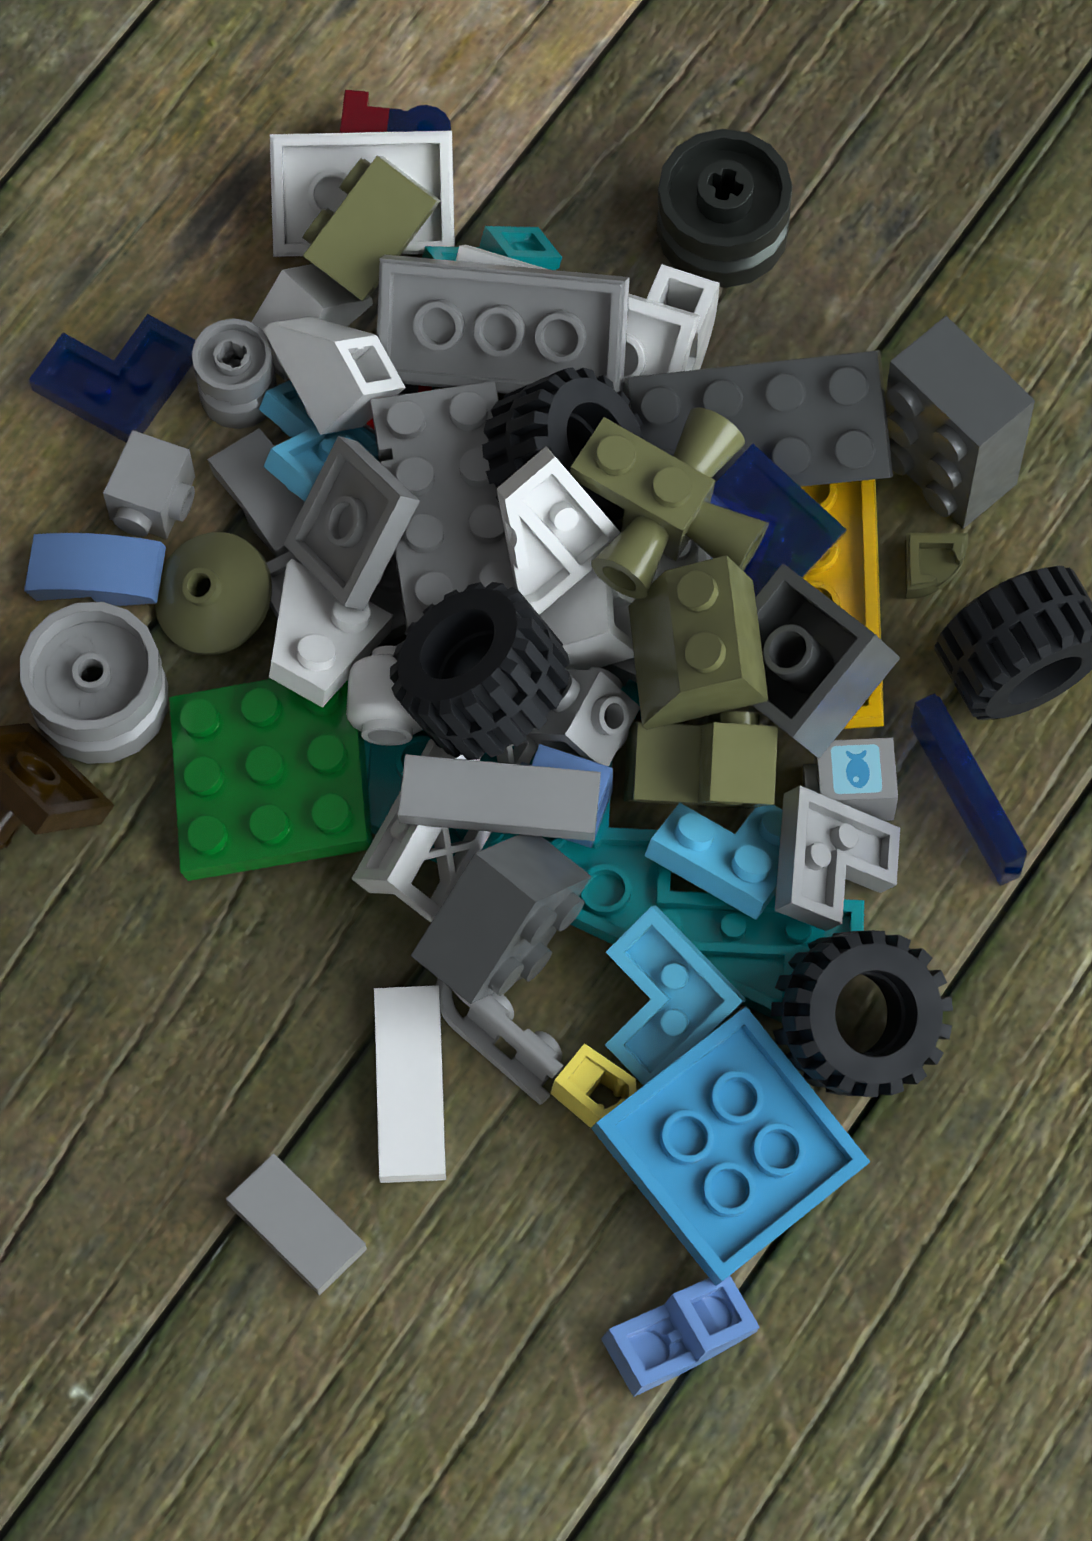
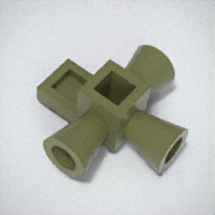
M700 407L691 409L672 456L603 417L572 464L570 474L579 484L625 509L621 527L622 531L591 562L592 569L604 583L628 597L635 599L645 598L649 592L662 554L677 561L690 539L710 557L717 558L727 555L743 571L745 570L767 531L769 522L710 503L716 481L712 477L745 444L742 433L733 423L712 410Z

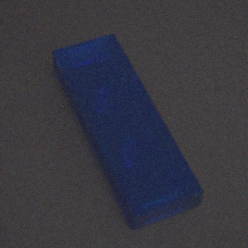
M934 693L916 701L911 728L996 880L1002 886L1019 878L1027 850L941 698Z

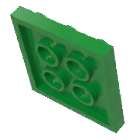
M272 679L169 697L180 872L187 881L368 850L373 839L365 744L361 731L355 729L347 719L348 680L323 708Z

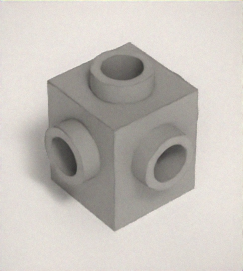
M590 667L588 670L566 669L570 675L568 685L559 690L563 697L557 709L548 712L546 715L548 721L539 730L533 729L528 736L538 745L542 744L609 766L616 752L627 740L629 728L640 706L621 690L623 683L611 672L599 667Z

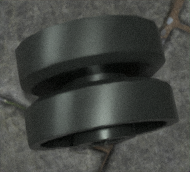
M719 129L696 134L674 149L662 166L658 187L659 211L657 216V233L662 252L675 269L720 283L719 287L722 288L751 283L772 270L786 248L793 185L786 162L771 144L748 132Z

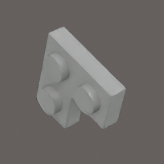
M798 786L784 793L775 911L824 931L842 924L845 879L879 893L897 885L900 827L803 786Z

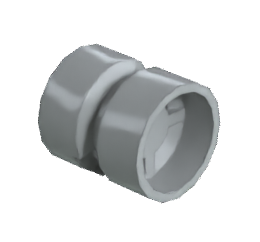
M235 318L220 320L206 327L196 338L191 353L202 408L211 420L223 427L233 429L253 427L267 418L259 408L266 391L277 386L270 342L261 328L246 320Z

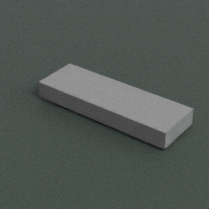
M405 754L398 820L401 824L594 841L601 772Z

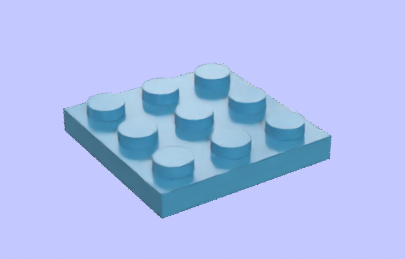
M746 1006L591 1127L715 1286L724 1281L870 1163V1160Z

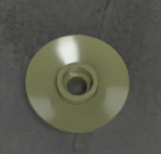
M211 532L186 541L171 554L163 566L158 601L155 603L156 616L161 628L175 644L196 654L217 655L239 647L258 630L266 617L272 596L270 570L262 554L251 543L237 535L225 532ZM209 578L211 582L209 591L204 596L197 597L200 585Z

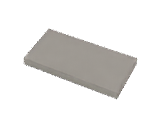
M385 254L380 258L377 337L403 384L451 388L495 381L497 393L508 394L558 371L573 367L575 371L580 368L591 369L594 371L596 378L604 375L613 382L614 390L620 392L623 391L630 277Z

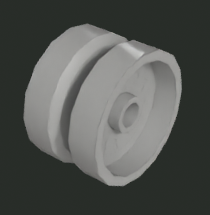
M105 602L74 603L49 614L30 633L20 655V683L41 735L63 756L86 764L113 763L139 752L158 734L168 712V682L162 667L158 648L148 627L129 610Z

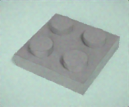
M338 436L283 545L343 606L364 611L376 586L381 581L384 570L404 531L408 528L420 500L358 441Z

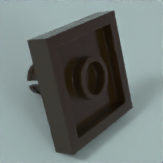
M29 723L0 726V849L4 847L7 849L10 846L13 837L23 824L37 835L101 825L115 805Z

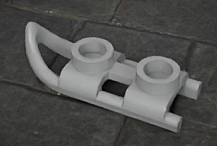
M438 978L436 985H439L440 1012L448 1025L539 1105L543 1104L550 1097V1093L542 1086L549 1077L552 1079L563 1068V1065L560 1063L562 1051L556 1040L543 1031H536L535 1033L530 1029L523 1031L512 1021L514 1010L509 1000L504 995L499 996L495 992L469 1004L454 991L470 1007L467 1016L463 1018L454 1005L452 989ZM500 1036L516 1049L517 1053L512 1060L494 1045Z

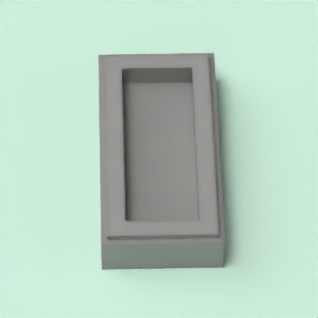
M274 1153L226 1198L228 1206L319 1296L367 1250L366 1243Z

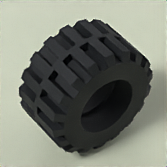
M573 367L563 369L504 395V399L497 401L491 409L493 418L486 420L483 431L488 438V442L482 444L483 458L488 460L490 470L486 471L489 484L494 483L497 489L546 446L570 473L572 464L603 417L648 442L647 438L642 436L639 427L643 424L638 413L633 414L629 407L630 400L623 391L616 392L614 390L613 382L604 375L596 378L594 371L587 368H580L576 371ZM579 484L611 522L622 519L625 509Z
M1053 566L1036 569L1017 575L994 586L960 610L938 636L935 652L972 716L978 720H994L1029 711L1062 694L1092 670V601L1070 567Z
M479 582L468 585L463 592L459 593L456 589L444 595V600L436 605L432 603L422 611L424 615L417 622H412L404 632L407 636L405 641L397 644L393 654L397 662L390 667V679L394 683L391 689L395 698L434 743L448 755L455 758L463 755L467 760H479L484 753L494 757L503 754L505 748L511 744L515 747L528 740L526 735L535 728L539 730L548 721L546 715L550 710L557 709L563 698L559 690L568 685L570 674L565 668L570 662L568 653L563 648V643L525 597L513 587L507 589L503 583L491 582L488 586L484 587Z
M852 931L833 933L832 937L818 938L808 944L810 951L798 952L790 959L788 964L794 969L792 974L780 975L775 989L785 993L783 1002H772L771 1016H782L783 1028L773 1030L776 1044L788 1045L790 1052L786 1054V1057L796 1069L805 1071L802 1077L811 1086L825 1087V1092L836 1095L878 1097V1095H894L903 1092V1084L917 1085L927 1077L922 1067L924 1065H937L944 1052L935 1047L938 1039L950 1040L953 1025L942 1024L943 1011H953L952 997L940 996L938 987L946 984L947 981L941 970H928L926 966L933 958L923 948L910 949V939L901 935H885V931ZM859 974L868 977L879 987L887 1006L885 1030L878 1042L864 1053H858L847 1045L838 1031L835 1019L836 1003L840 992L852 978Z

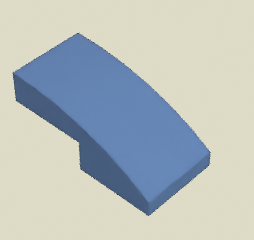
M94 533L34 534L24 591L36 601L91 597L96 602H105L115 606L155 604L158 601L166 546L160 541L120 535Z
M729 1276L717 1286L708 1278L673 1293L664 1305L609 1328L601 1340L631 1394L635 1397L722 1353L756 1333L760 1327L731 1276Z

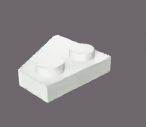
M547 446L497 488L515 589L525 597L540 615L592 570V560L620 531Z
M291 559L286 564L269 678L323 708L348 680L352 665L356 661L368 657L391 632L394 615L369 601L364 611L343 606L304 565Z

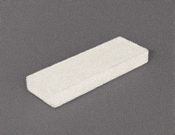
M439 985L374 988L380 1183L446 1180Z

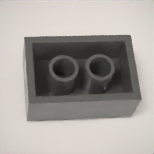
M945 316L890 361L885 402L892 470L902 476L907 474L923 489L922 493L925 500L937 514L942 517L950 516L964 529L1017 485L1035 400L954 322Z

